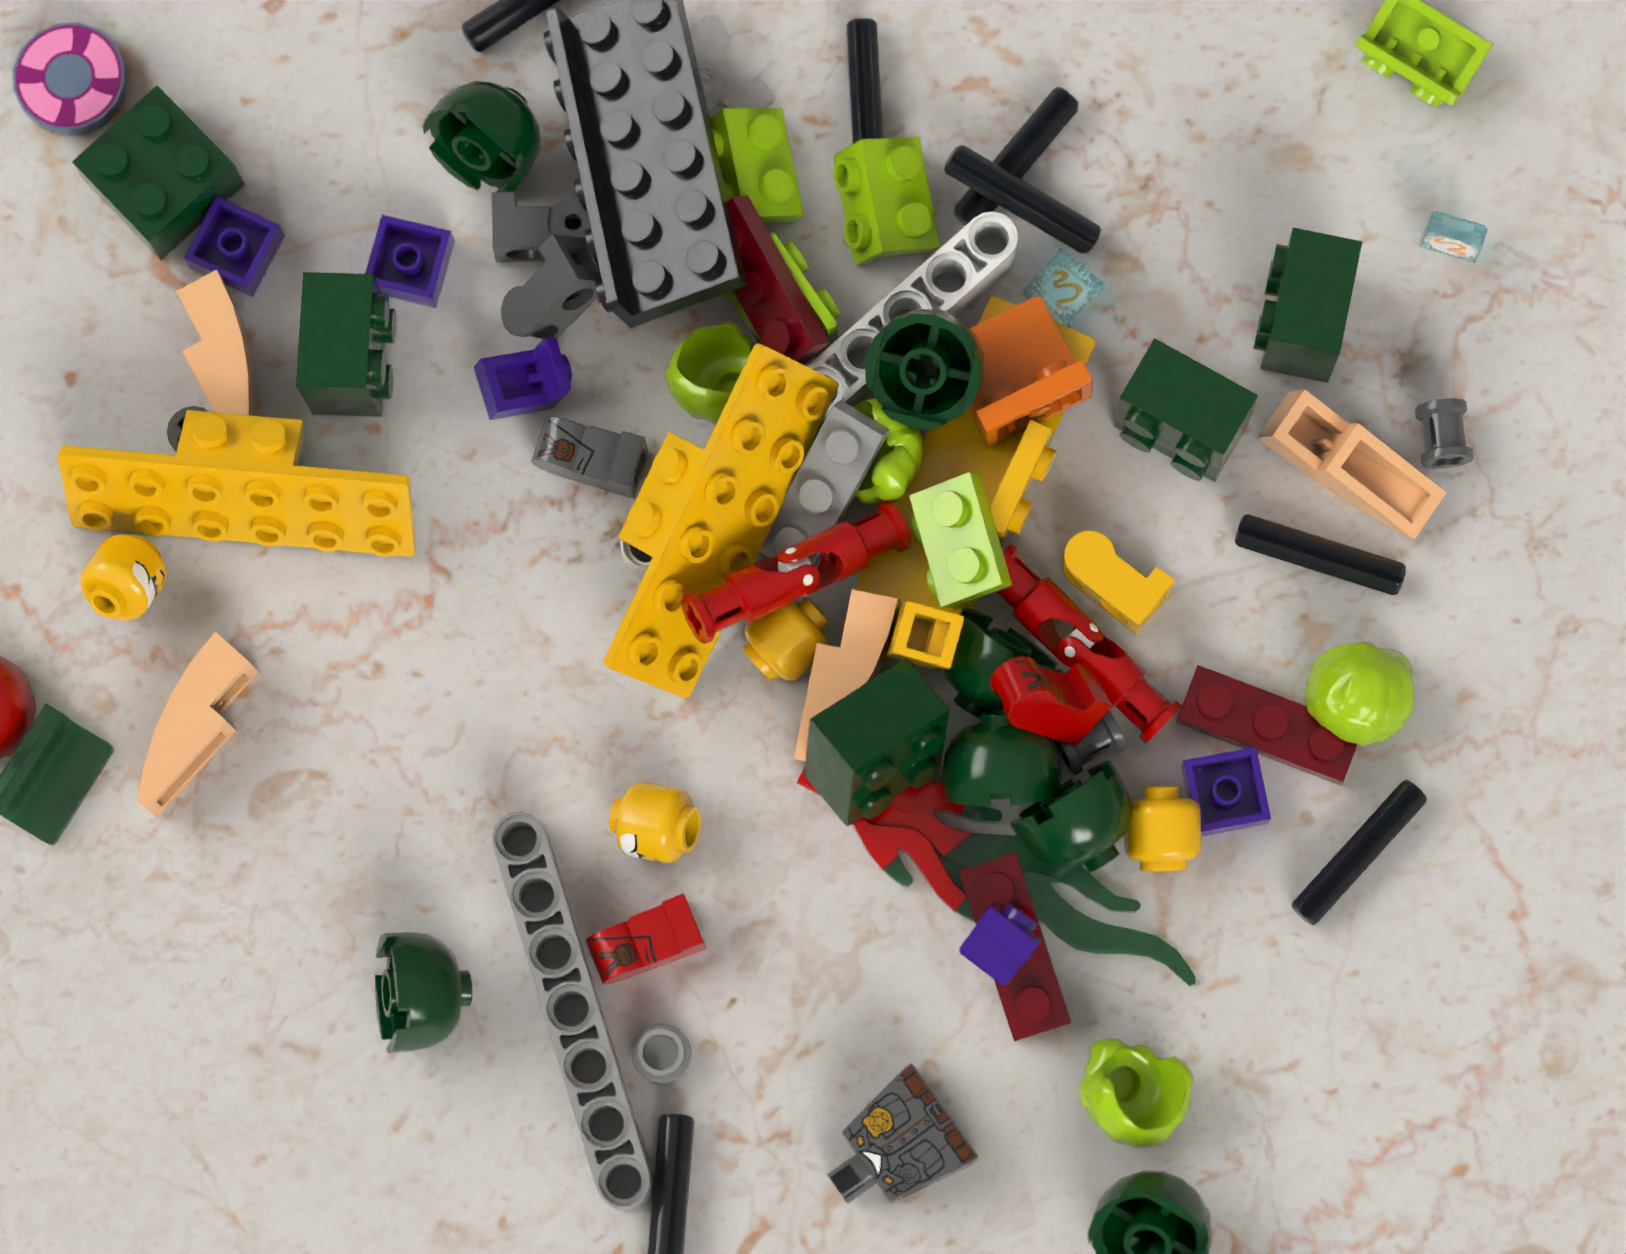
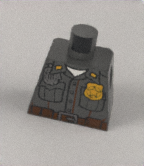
M911 1063L842 1131L843 1137L855 1152V1155L832 1170L827 1176L847 1204L876 1183L889 1202L893 1204L973 1165L978 1161L979 1157Z

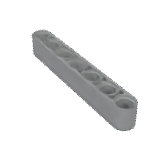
M525 812L509 813L502 817L495 825L492 834L493 847L594 1181L601 1198L610 1206L621 1211H634L644 1206L651 1198L654 1185L653 1175L551 841L540 821L532 814ZM521 828L533 830L537 835V842L530 853L525 856H514L507 852L506 843L512 832ZM535 884H546L554 890V899L550 907L538 913L527 911L523 903L526 891ZM559 939L569 943L571 946V956L565 966L552 970L545 968L541 964L540 954L547 943ZM570 996L583 997L587 1000L589 1007L586 1019L577 1026L569 1027L562 1025L557 1015L561 1002ZM595 1052L601 1054L606 1060V1070L603 1077L591 1084L579 1082L575 1076L574 1069L577 1060L586 1053ZM613 1109L620 1112L623 1117L624 1126L621 1134L612 1141L604 1142L597 1140L592 1133L593 1119L599 1112ZM630 1166L636 1168L641 1175L642 1183L640 1190L630 1199L621 1200L615 1198L609 1187L611 1175L621 1167Z

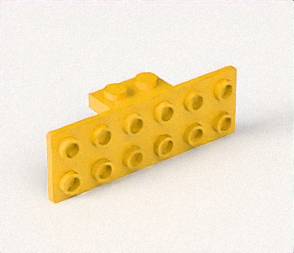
M997 296L990 297L978 324L1016 306V304ZM1055 322L1075 362L1082 359L1086 366L1095 348V340L1092 337ZM968 409L957 419L935 429H929L923 440L924 457L920 471L906 488V492L896 499L894 503L905 519L910 531L912 542L909 545V549L901 553L893 549L870 560L868 567L862 571L854 590L898 598L902 605L908 600L959 615L962 609L940 607L939 600L934 597L927 582L929 564L924 547L918 541L912 529L911 516L914 511L909 495L968 472L980 473L1000 545L1003 548L1010 531L1019 535L1027 520L1033 502L1025 498L1034 479L1044 482L1051 468L1057 450L1049 446L1065 411L1041 423L1030 419L1026 430L990 448H987Z
M757 343L752 348L705 449L668 431L618 536L622 541L653 558L603 660V664L606 667L680 697L689 698L722 630L715 633L713 641L707 644L700 643L685 620L681 607L682 596L690 592L699 595L725 583V577L728 574L755 562L784 502V496L801 467L839 387L837 381Z
M187 410L176 455L62 445L57 456L70 522L72 526L77 528H86L98 532L111 530L143 533L155 537L163 535L191 537L211 542L225 540L258 543L268 547L282 545L315 548L325 552L338 550L372 553L382 557L394 555L412 557L416 549L410 478L399 474L298 466L305 435L303 420Z

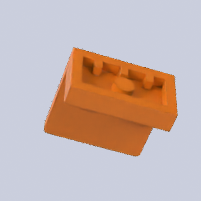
M1040 296L1028 299L970 328L977 335L984 353V381L974 403L968 408V411L987 448L1026 430L1030 419L1041 423L1092 398L1093 380L1083 360L1075 362Z

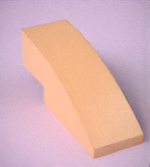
M215 270L176 291L202 341L183 350L182 353L214 412L258 416V391L251 348L236 305L218 271Z
M1306 389L1289 391L1257 436V439L1311 479L1409 540H1415L1447 493L1359 423L1349 424Z
M851 590L840 647L820 643L816 645L794 760L806 763L810 718L878 676L891 641L898 609L902 606V602L898 598Z
M214 632L188 665L172 691L153 733L143 766L138 802L156 817L161 814L236 732L220 714L259 673L244 656L217 632Z

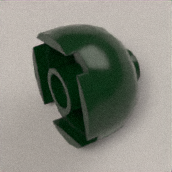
M473 81L452 89L440 99L423 124L424 134L430 129L435 139L429 147L434 158L449 174L477 191L481 187V181L492 187H499L496 192H515L528 175L540 151L539 125L526 99L518 91L496 83Z
M916 309L893 318L874 337L866 355L865 381L869 391H873L876 400L882 405L881 410L890 419L910 428L935 429L957 419L974 403L984 381V353L977 335L961 318L943 310Z
M963 608L959 614L964 616L951 668L948 670L943 669L946 680L958 691L954 702L966 712L980 719L981 713L984 711L1004 710L1002 699L994 694L990 686L992 674L1002 663L1016 657H1030L1037 662L1039 667L1062 673V670L1055 669L1058 663L1035 643L1012 628H1009L1007 632L995 627L992 630L988 627L994 618L971 608Z
M987 710L982 712V722L964 727L951 739L944 754L942 776L945 799L949 802L972 806H991L990 799H1010V805H1023L1046 801L1060 795L1062 771L1058 750L1051 738L1013 726L1009 722L1004 710Z
M1105 761L1087 769L1091 778L1084 783L1081 780L1073 782L1070 779L1061 784L1058 797L1031 804L1019 814L1020 819L1010 822L1019 840L1034 858L1049 867L1065 870L1084 864L1089 872H1093L1119 855L1114 844L1128 831L1132 818L1131 798L1126 786L1111 761Z
M413 932L384 933L378 941L376 958L387 957V969L383 971V975H375L376 1011L382 1040L391 1039L386 1048L388 1053L411 1052L430 1048L448 1038L456 1028L460 1019L461 1006L471 1005L472 980L470 972L468 970L459 971L455 955L437 938L428 934Z
M1141 1171L1117 1180L1104 1192L1098 1202L1088 1230L1089 1243L1092 1242V1247L1096 1254H1209L1212 1244L1210 1212L1198 1192L1182 1178L1164 1171Z

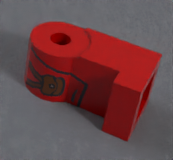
M1021 656L1002 663L995 669L990 678V686L994 694L1002 699L1004 712L1013 726L1074 746L1080 743L1113 706L1092 668L1076 663L1066 674L1039 667L1034 659Z
M684 893L663 901L659 906L629 917L630 920L598 931L585 940L603 985L631 978L706 950Z

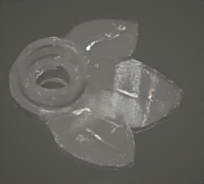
M717 15L703 17L690 28L699 74L713 81L711 84L702 83L708 110L718 106L724 108H766L774 102L775 96L772 90L759 78L766 71L773 57L774 42L771 38L756 31H736L729 35L723 22Z

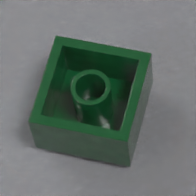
M158 85L72 161L89 187L160 260H163L202 224L216 196L228 201L245 185L233 162Z
M1293 227L1287 246L1276 244L1264 292L1266 295L1275 296L1274 301L1265 299L1253 349L1264 351L1260 369L1326 383L1329 382L1341 351L1363 241Z
M303 272L296 387L313 415L382 417V400L392 398L393 367L386 364L385 349L386 343H395L397 329L396 310L389 309L388 293L381 292L373 274Z
M1154 338L1119 398L1114 427L1121 430L1120 437L1134 448L1147 453L1154 448L1172 458L1171 466L1181 474L1197 481H1201L1204 476L1215 482L1249 424L1258 395Z
M905 658L810 718L804 776L846 827L863 816L866 819L874 818L891 804L894 796L910 786L920 788L937 775L941 768L950 709Z

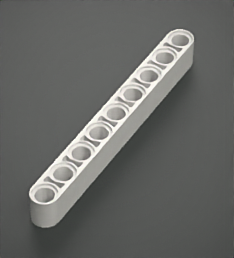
M992 211L982 213L972 219L807 366L839 383L836 391L837 397L830 404L813 442L834 404L842 400L854 407L873 392L869 391L865 381V369L854 367L850 364L848 357L858 348L865 347L870 349L874 337L891 321V318L896 313L902 310L938 309L957 317L1009 271L1015 262L1018 243L1017 229L1010 218L1002 213ZM995 235L1003 239L1007 247L998 254L990 255L980 251L976 243L983 236ZM951 272L959 275L965 284L956 292L947 293L936 288L933 281L940 274ZM621 540V551L627 568L631 574L642 580L650 562L636 559L633 556L634 547Z

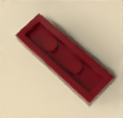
M749 196L733 197L728 202L747 286L733 291L762 344L805 365L830 341Z
M1197 665L1176 723L1240 748L1256 747L1257 753L1261 756L1340 786L1344 782L1357 744L1344 741L1330 730L1321 726L1308 713L1307 706Z
M1013 852L959 870L976 925L993 903L1001 909H1004L1008 903H1011L1038 924L1032 932L1040 937L1041 941L1026 962L1022 964L1007 985H1001L995 981L1014 1042L1071 1024L1072 1021L1017 853Z

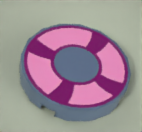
M79 22L59 23L37 32L21 48L13 68V90L23 111L40 128L52 133H69L70 136L85 135L103 127L121 109L125 99L124 92L126 80L128 82V68L118 47L100 29Z

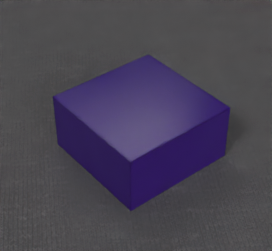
M216 196L189 246L184 260L189 268L204 275L217 270L227 286L253 297L285 234L279 224Z
M382 215L365 274H373L381 292L388 293L389 297L436 308L455 243L453 235L449 230Z
M1256 747L1183 760L1181 768L1187 797L1197 801L1200 805L1202 836L1266 825L1270 822L1271 815Z

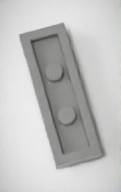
M842 400L834 404L784 496V502L760 552L769 558H773L782 550L840 523L890 430ZM821 552L808 556V559L815 568L821 559Z

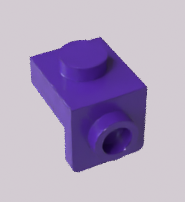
M555 337L543 339L533 350L481 358L473 367L490 420L553 409L571 390V366L568 358L561 353Z
M993 903L962 943L959 952L999 984L1007 985L1040 943L1041 938L1032 932L1038 924L1011 903H1008L1004 909Z

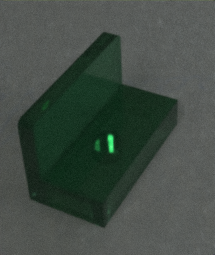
M45 703L0 774V816L48 845H55L114 753V747Z

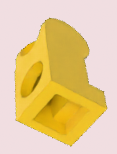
M1087 530L1077 533L1069 540L1065 547L1063 571L1068 581L1135 635L1172 592L1175 583L1172 577L1157 566L1147 578L1117 556L1112 542L1107 536L1097 531Z
M906 600L898 609L886 657L898 661L906 658L912 665L929 669H936V667L950 669L964 616Z

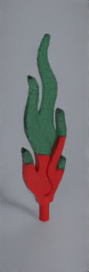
M804 767L797 784L820 795L804 776ZM930 781L920 788L910 786L894 796L891 804L876 817L866 819L863 816L852 823L869 856L893 881L908 888L913 883L912 876L898 856V850L911 858L941 901L954 913L974 923L975 920L959 870L1016 852L1038 920L1057 938L1077 951L1093 954H1124L1149 957L1168 967L1188 986H1192L1196 982L1195 975L1179 952L1158 936L1094 920L1076 910L1060 897L1050 883L1068 885L1084 898L1110 912L1135 913L1140 909L1141 904L1139 901L1116 896L1098 882L1083 866L1079 865L1067 870L1049 867L1034 858L1021 843L1018 836L971 833L951 828L941 823L934 816L935 812L949 813L974 823L991 824L1000 822L1003 815L999 810L993 808L962 805L947 801L945 799L944 785L941 783Z

